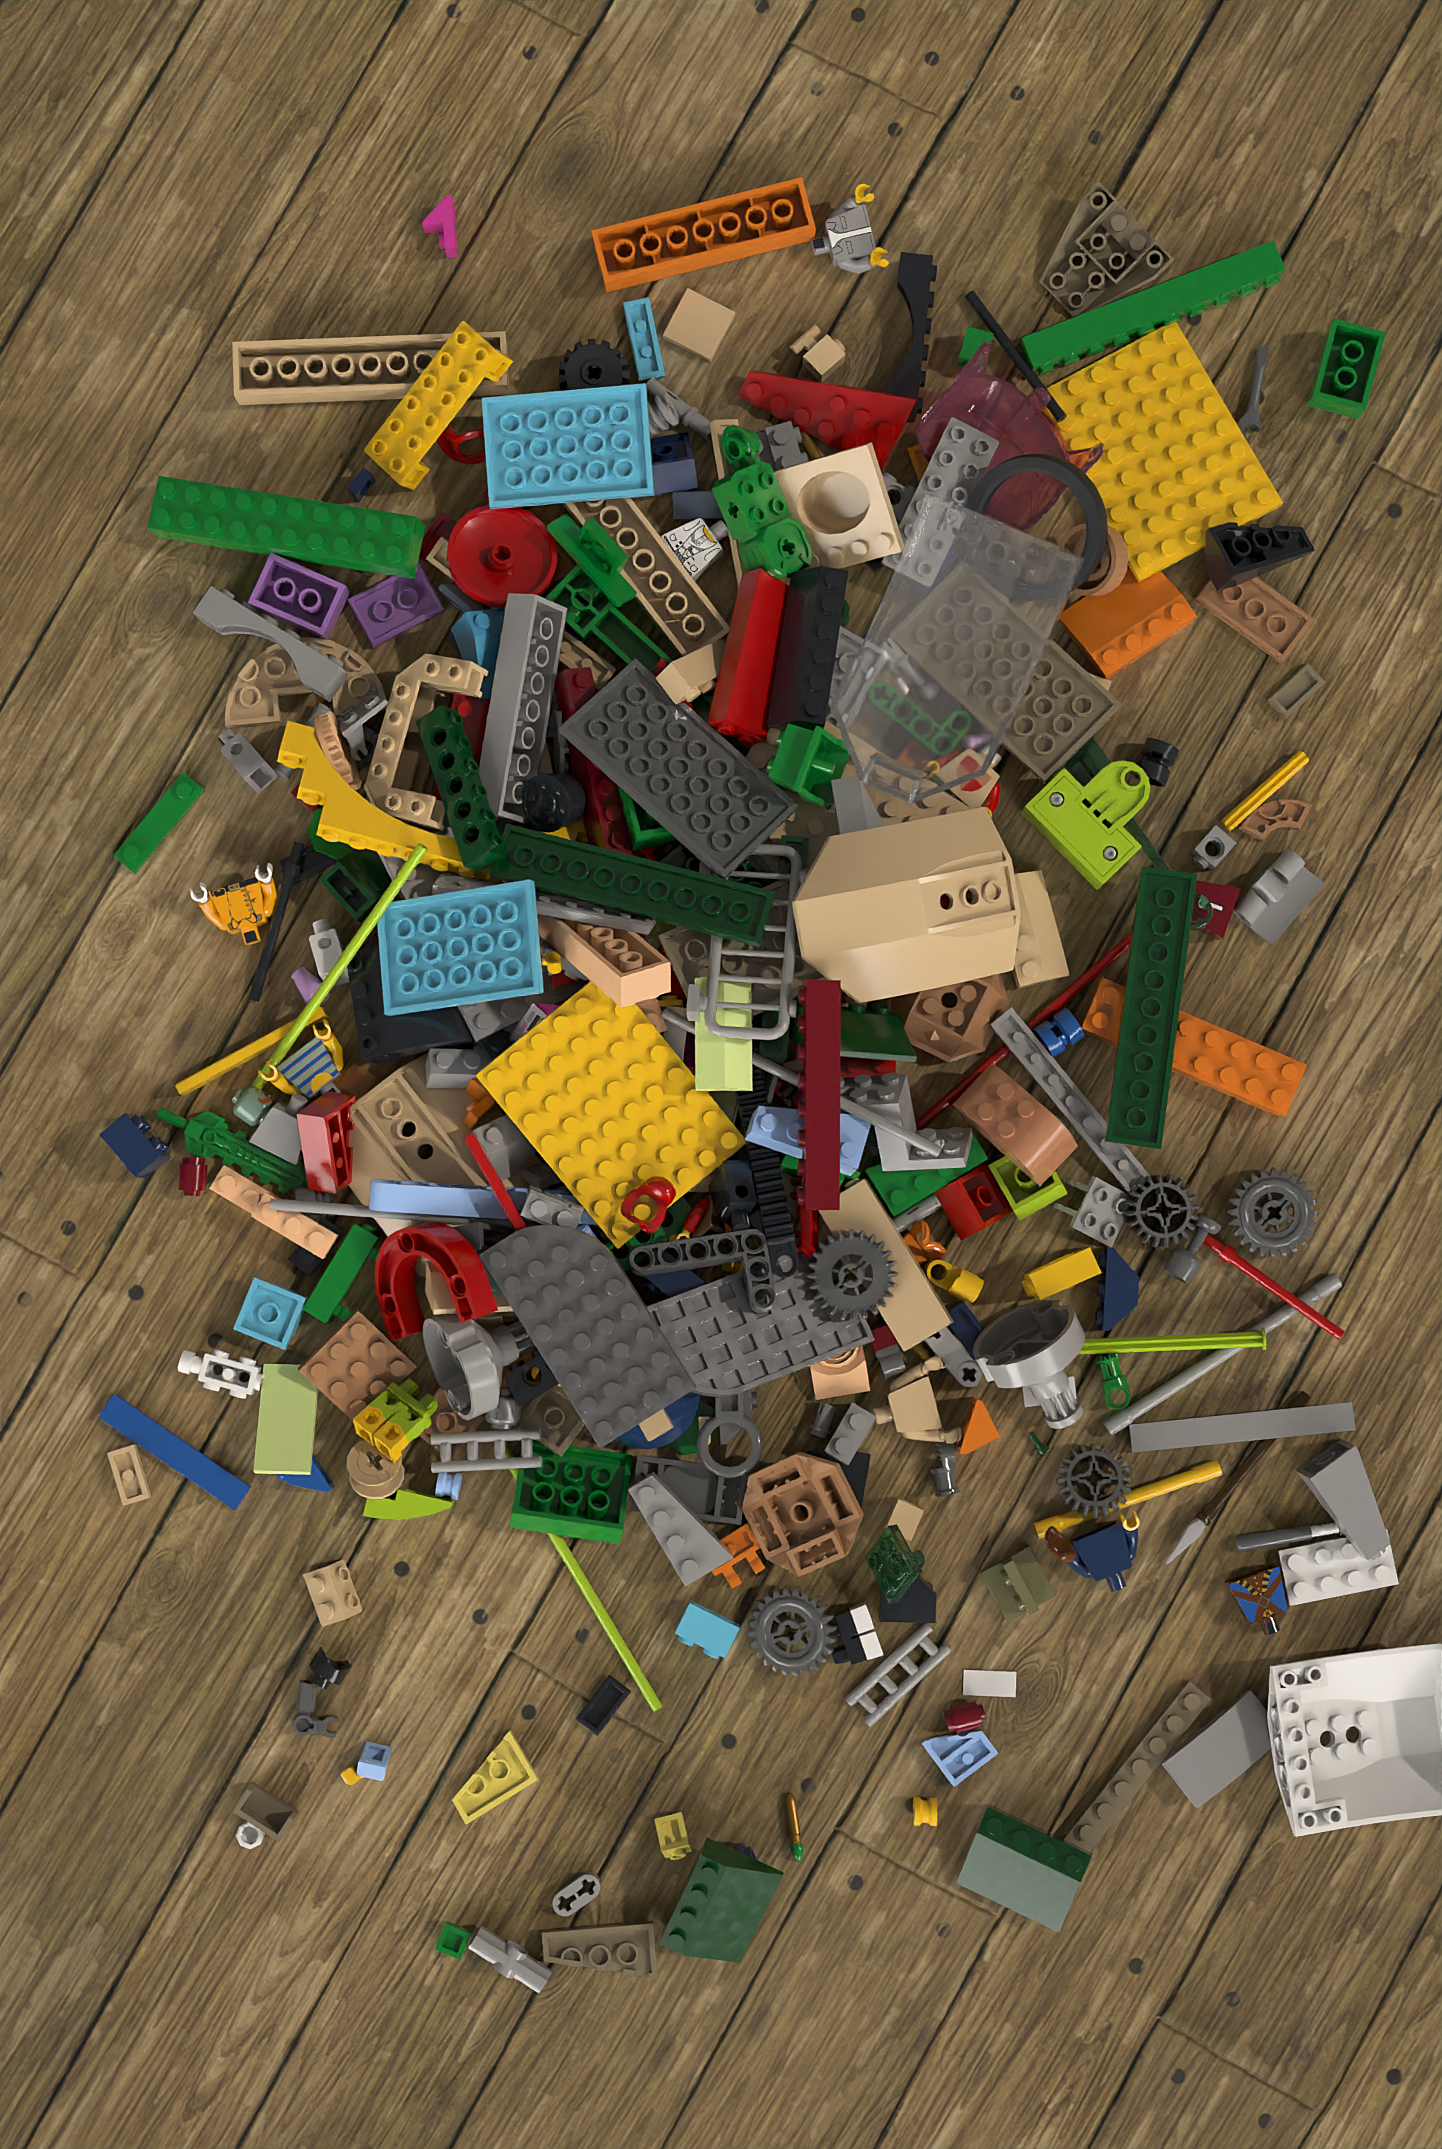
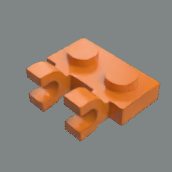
M748 1523L720 1540L734 1553V1558L712 1570V1573L716 1576L722 1572L733 1589L742 1583L732 1567L737 1562L746 1557L755 1574L766 1568L756 1553L761 1547Z

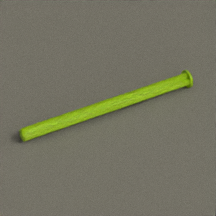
M1261 1328L1260 1332L1085 1339L1084 1345L1077 1355L1262 1347V1350H1266L1265 1328Z

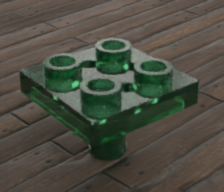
M897 1524L888 1526L865 1555L867 1564L889 1604L900 1600L922 1572V1565L925 1564V1557L922 1551H911Z

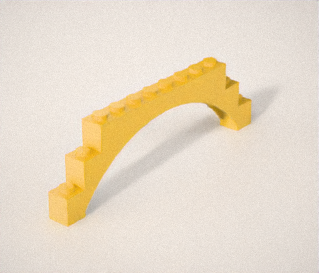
M287 721L277 762L283 763L289 768L304 769L297 799H301L309 805H323L316 835L329 842L340 841L349 844L355 849L366 848L377 851L382 856H395L403 858L405 861L417 844L421 843L428 848L419 862L421 864L429 865L437 871L455 872L461 877L477 878L498 884L508 883L490 877L489 873L492 865L482 872L465 868L455 838L437 835L410 826L369 803L351 788L331 765L313 735L315 728ZM583 816L571 826L554 832H542L589 844Z

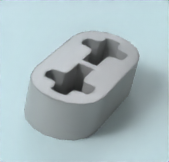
M584 1872L559 1889L553 1898L554 1911L558 1915L569 1916L593 1900L599 1894L601 1888L600 1878L593 1872ZM586 1879L588 1882L593 1880L595 1882L593 1885L594 1891L590 1892V1890L586 1889L582 1893L578 1892L583 1887V1880ZM573 1894L575 1895V1898L570 1902V1908L559 1906L561 1896L567 1899Z

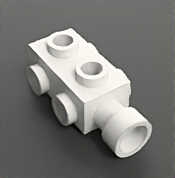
M213 1349L212 1353H205L204 1358L196 1356L194 1352L184 1350L178 1365L179 1372L199 1374L198 1381L204 1382V1388L219 1391L220 1387L231 1389L230 1395L246 1399L247 1394L253 1395L256 1390L260 1391L262 1379L264 1378V1375L260 1374L262 1367L255 1365L256 1360L246 1357H240L239 1361L228 1358L230 1353ZM217 1364L223 1367L221 1375H217L214 1372V1367ZM243 1372H247L249 1374L250 1379L248 1382H243L241 1380V1374Z

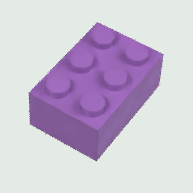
M270 553L248 603L258 612L315 637L329 640L350 592L346 585Z

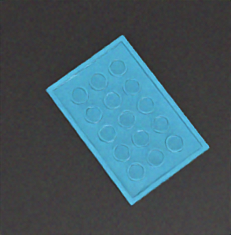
M646 383L482 398L490 509L654 496Z
M529 879L391 902L377 922L385 1015L392 1016L544 993L535 884L533 880Z

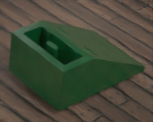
M365 848L352 850L330 868L319 881L350 915L361 923L373 910L391 884L392 879L377 851Z

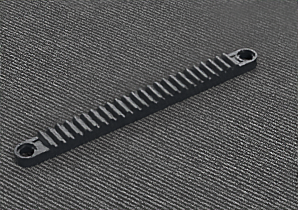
M752 1039V1051L757 1053L758 1049L755 1039ZM752 1064V1091H735L744 1138L754 1111L758 1106H769L762 1078V1069ZM745 1140L748 1160L751 1163L762 1230L767 1242L771 1270L780 1278H788L797 1272L799 1258L788 1200L786 1198V1190L784 1188L782 1169L779 1163L780 1159L776 1150ZM781 1256H788L792 1261V1267L787 1272H782L777 1267V1260Z

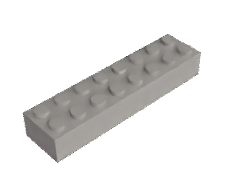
M508 593L478 772L482 785L487 791L486 797L490 809L495 815V820L521 825H531L522 808V792L526 783L532 777L540 774L567 613L566 607L535 594Z

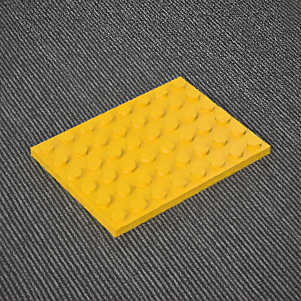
M1177 322L1151 332L1048 387L1047 390L1067 415L1062 422L1058 423L1037 394L1033 395V402L1066 459L1080 468L1099 491L1106 510L1107 524L1122 535L1128 549V565L1138 583L1204 548L1206 530L1208 528L1228 522H1235L1238 526H1245L1281 507L1283 501Z
M589 981L475 1074L617 1249L641 1230L638 1223H633L626 1219L620 1210L625 1197L632 1190L651 1177L666 1178L674 1185L676 1190V1196L669 1205L671 1206L722 1164L723 1161L746 1144L743 1135L707 1091H695V1076L637 1004L634 1003L631 1006L620 1007L592 981ZM642 1195L636 1200L631 1210V1215L647 1225L657 1214L658 1205L652 1197Z

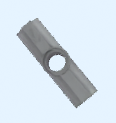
M482 1925L468 1946L470 1950L491 1962L493 1968L500 1974L510 1979L516 1978L537 1993H540L552 1973L551 1969L530 1957L522 1946L511 1940L505 1941Z

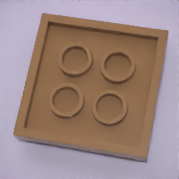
M356 1309L298 1370L353 1421V1418L372 1401L388 1390L387 1387L394 1382L396 1385H399L417 1365L367 1317Z

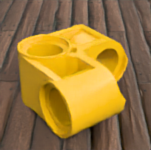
M939 1259L929 1260L923 1268V1272L930 1283L966 1302L970 1301L973 1303L980 1294L984 1284V1280L978 1276ZM936 1264H940L944 1270L942 1277L939 1279H934L931 1276V1268Z

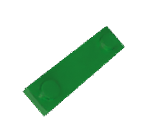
M182 772L113 856L136 874L206 790Z

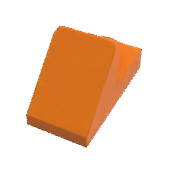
M478 1078L471 1079L466 1088V1091L475 1098L467 1107L468 1115L463 1121L470 1129L477 1125L498 1104Z

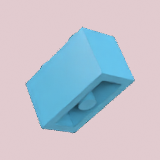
M690 1600L675 1629V1634L679 1635V1641L693 1647L695 1643L703 1647V1653L712 1658L718 1659L719 1656L725 1658L740 1629V1624Z

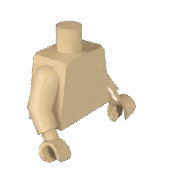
M934 1356L924 1361L925 1363L908 1369L892 1381L890 1391L886 1393L889 1405L873 1409L878 1425L893 1421L896 1431L901 1432L906 1439L943 1442L946 1440V1443H955L962 1438L961 1427L945 1431L941 1425L928 1376L931 1370L945 1368L938 1356Z

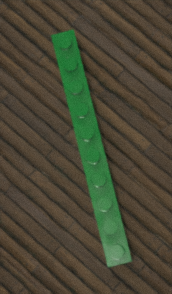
M1272 240L1022 337L1019 348L1036 374L1039 373L1040 376L1053 371L1055 366L1062 363L1065 366L1077 362L1080 359L1079 357L1089 353L1090 356L1101 353L1105 350L1104 347L1112 344L1115 346L1123 345L1130 340V337L1137 334L1140 337L1146 336L1153 332L1155 327L1163 324L1168 326L1179 322L1180 318L1186 315L1195 317L1203 313L1205 308L1212 305L1216 308L1230 302V298L1238 295L1240 298L1249 296L1255 292L1256 288L1265 286V288L1272 287L1280 282L1286 269L1275 242Z

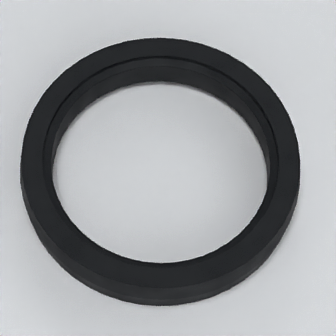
M1025 454L1000 463L980 480L967 504L964 518V535L969 556L977 571L992 587L1014 599L1045 601L1070 593L1093 573L1100 562L1106 546L1108 531L1107 515L1099 491L1080 468L1057 456ZM1039 472L1053 476L1063 482L1075 494L1083 509L1086 521V540L1083 552L1076 565L1059 580L1047 583H1033L1019 579L1000 565L989 547L985 527L989 503L996 490L1006 480L1018 473Z

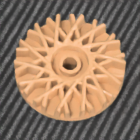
M327 711L315 716L313 727L315 728L316 739L322 752L354 790L361 788L360 784H362L359 775V768L351 756L350 748L347 746V739L341 733L340 724L335 714Z

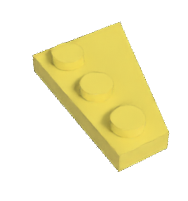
M512 1731L505 1735L500 1744L490 1753L485 1762L452 1799L465 1824H469L539 1780Z

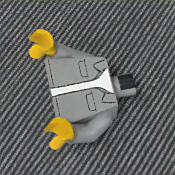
M867 184L858 185L855 194L843 201L828 216V220L824 224L825 236L811 239L814 255L829 252L833 266H839L841 269L855 274L871 270L876 265L887 267L889 261L886 259H880L888 251L881 247L876 248L866 205H862V201L871 202L874 199V194L871 193L864 197V191L870 187Z

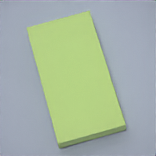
M264 1364L263 1366L264 1378H262L254 1473L311 1475L318 1388L298 1370L301 1365Z

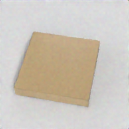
M687 288L663 334V338L711 362L736 312Z

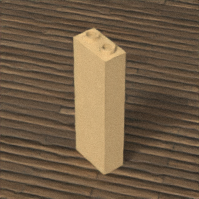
M855 1178L844 1185L846 1190L840 1193V1210L818 1211L836 1240H838V1231H842L847 1238L850 1229L854 1230L856 1237H858L861 1230H864L866 1240L872 1234H875L874 1244L884 1241L885 1245L882 1251L892 1250V1254L887 1259L888 1261H897V1264L890 1269L899 1273L898 1276L891 1277V1281L897 1283L898 1286L889 1287L888 1289L894 1295L893 1298L884 1296L883 1299L887 1307H882L879 1304L876 1306L903 1351H907L954 1321L868 1180L863 1179L860 1181L859 1178ZM849 1255L851 1262L857 1263L862 1258L860 1255ZM869 1265L865 1269L866 1277L873 1278L872 1266ZM864 1281L863 1285L866 1290H868L872 1281Z

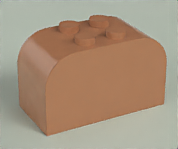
M992 1063L953 1103L962 1119L1039 1186L1078 1147L1069 1130L1047 1108Z

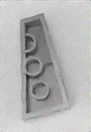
M654 1472L629 1485L628 1491L685 1586L734 1558V1553L717 1538Z

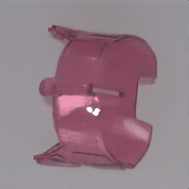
M985 341L954 379L953 385L927 410L915 428L920 450L928 462L952 417L996 440L1003 434L1008 436L995 451L984 476L1000 463L1025 454L1057 456L1071 462L1086 473L1104 452V445L1101 442L1091 448L1068 450L1062 434L1042 411L1050 402V395L1045 389L1035 388L1026 396L1012 384L1001 378L987 375V359L994 344L992 341L989 343ZM1018 473L1006 480L996 490L989 503L986 515L1000 525L1028 530L1056 504L1067 486L1053 476L1044 473Z

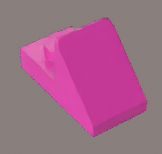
M447 195L424 219L422 227L424 233L439 232L440 249H445L447 258L458 257L455 204L453 196Z

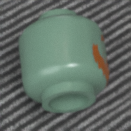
M250 1085L246 1090L240 1088L231 1100L235 1103L233 1114L250 1126H255L257 1123L261 1124L273 1107L271 1105L272 1097L254 1085Z

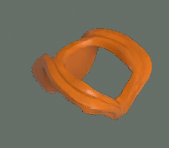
M923 1219L916 1221L910 1232L903 1237L920 1266L929 1260L940 1259L946 1254V1249L940 1243L929 1240L930 1230L928 1224ZM921 1231V1239L919 1241L918 1232Z

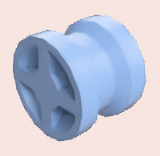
M440 1472L438 1474L435 1497L441 1498L445 1495L450 1496L453 1500H458L462 1473L448 1474L447 1472Z

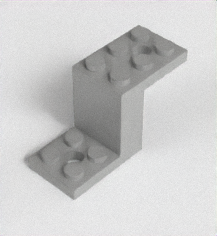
M887 1073L878 1076L867 1074L857 1077L840 1076V1096L942 1147L940 1154L936 1157L874 1126L883 1171L966 1167L973 1139L972 1129L952 1127L950 1129L935 1130L933 1128L917 1130L907 1074ZM840 1108L841 1114H851Z

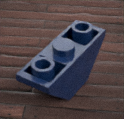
M1104 1247V1253L1100 1252L1098 1258V1266L1100 1269H1103L1102 1280L1097 1282V1297H1101V1308H1096L1095 1324L1100 1325L1099 1330L1109 1331L1138 1305L1139 1276L1114 1248Z

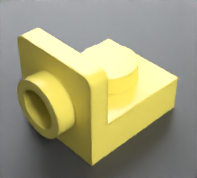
M682 1812L654 1819L661 1852L665 1858L670 1857L671 1860L681 1859L686 1856V1853L692 1851Z

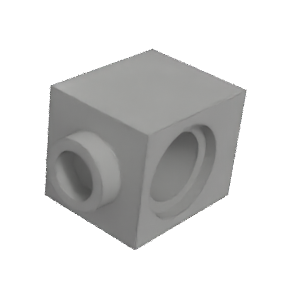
M1215 825L1190 854L1194 856L1192 860L1195 864L1204 870L1208 868L1211 871L1233 848L1236 842ZM1211 843L1217 847V856L1212 857L1206 853V844Z

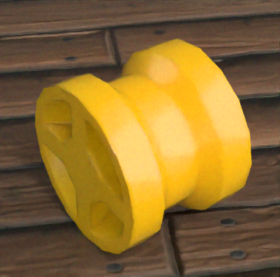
M920 1797L913 1798L914 1826H920L922 1823L937 1826L936 1797H930L928 1800H922Z

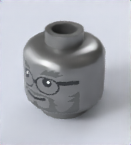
M500 1389L498 1405L495 1409L486 1412L485 1419L491 1423V1428L513 1429V1425H517L521 1421L522 1405H518L510 1389Z

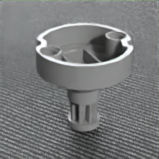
M1056 1299L1031 1302L1003 1314L982 1331L974 1344L973 1354L988 1382L995 1381L999 1388L1029 1386L1033 1396L1039 1400L1045 1412V1420L1051 1428L1059 1429L1070 1426L1082 1416L1083 1407L1080 1401L1074 1398L1068 1386L1069 1379L1064 1371V1368L1080 1352L1085 1342L1084 1330L1071 1305L1062 1306L1060 1300Z
M437 1314L427 1318L423 1324L425 1349L434 1376L439 1386L443 1388L451 1407L465 1420L473 1419L495 1409L499 1402L503 1367L518 1361L520 1356L537 1349L520 1321L508 1326L501 1325L487 1331L472 1319L459 1322L457 1314Z

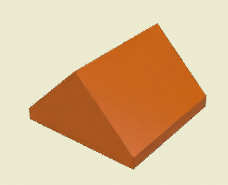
M975 1397L971 1399L961 1429L962 1438L960 1441H957L955 1447L956 1451L964 1455L1000 1437L983 1402Z

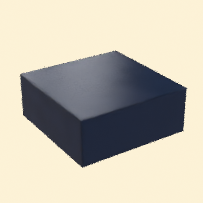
M363 467L347 488L350 496L360 502L375 482L372 473Z

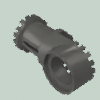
M946 1440L936 1442V1449L939 1448L937 1453L939 1452L940 1466L930 1469L931 1474H934L937 1487L935 1497L946 1496L947 1493L948 1495L959 1493L960 1490L955 1485L953 1475L954 1463H956L952 1443H946Z

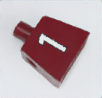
M1196 881L1191 926L1216 940L1224 938L1241 888Z

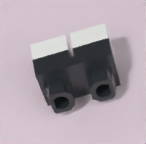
M865 1601L847 1610L834 1613L835 1617L827 1622L828 1625L837 1626V1629L830 1632L829 1635L833 1637L841 1635L844 1642L842 1645L833 1647L834 1651L831 1654L835 1664L850 1661L851 1665L883 1656Z

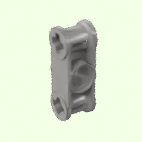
M947 1327L937 1332L939 1334L938 1337L930 1336L924 1340L931 1348L932 1353L941 1359L945 1369L949 1370L961 1385L973 1387L980 1382L982 1373L979 1366ZM965 1367L969 1370L974 1368L975 1371L972 1373L973 1380L962 1379L964 1376L962 1370Z

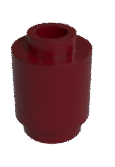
M183 1157V1162L179 1166L178 1190H184V1196H200L201 1191H206L208 1165H205V1158Z
M975 1699L949 1706L950 1709L943 1711L949 1733L954 1731L961 1733L982 1727V1720L986 1719L982 1703L976 1704Z

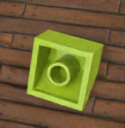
M1006 1156L988 1165L1019 1220L1068 1194L1056 1171L1039 1186Z

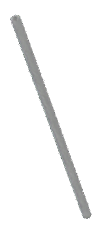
M665 1008L661 1018L695 1035L694 1021H688V1018ZM752 1051V1064L798 1087V1074ZM840 1096L841 1109L936 1157L940 1154L941 1146Z
M272 1198L270 1202V1210L413 1221H437L465 1225L483 1222L504 1228H514L509 1219L385 1212L371 1210L369 1206ZM525 1220L528 1227L544 1225L536 1221Z

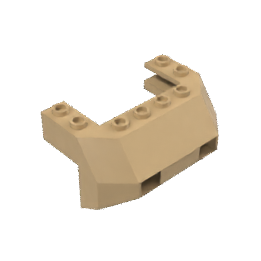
M424 654L395 677L389 704L387 705L364 786L372 805L410 826L444 831L445 826L442 825L446 811L443 802L435 800L436 797L431 795L434 775L416 721L440 705L448 708L450 697L453 693L481 698L482 692L480 688L483 677L488 675L487 670L472 661Z

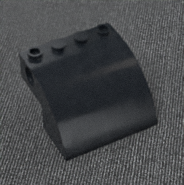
M379 944L358 950L347 965L362 1061L383 1064L424 1051L429 1052V1048L467 1049L479 1044V1041L476 1042L458 1006L392 1016L385 1015Z

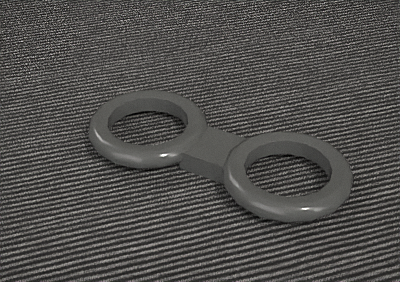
M743 1392L728 1397H716V1414L704 1423L698 1433L696 1446L699 1459L706 1469L717 1476L726 1478L743 1476L752 1470L761 1458L763 1448L761 1431L752 1419L744 1415ZM729 1422L739 1424L745 1428L752 1442L751 1452L747 1459L741 1464L731 1467L720 1465L714 1461L708 1449V1439L712 1431L719 1425Z

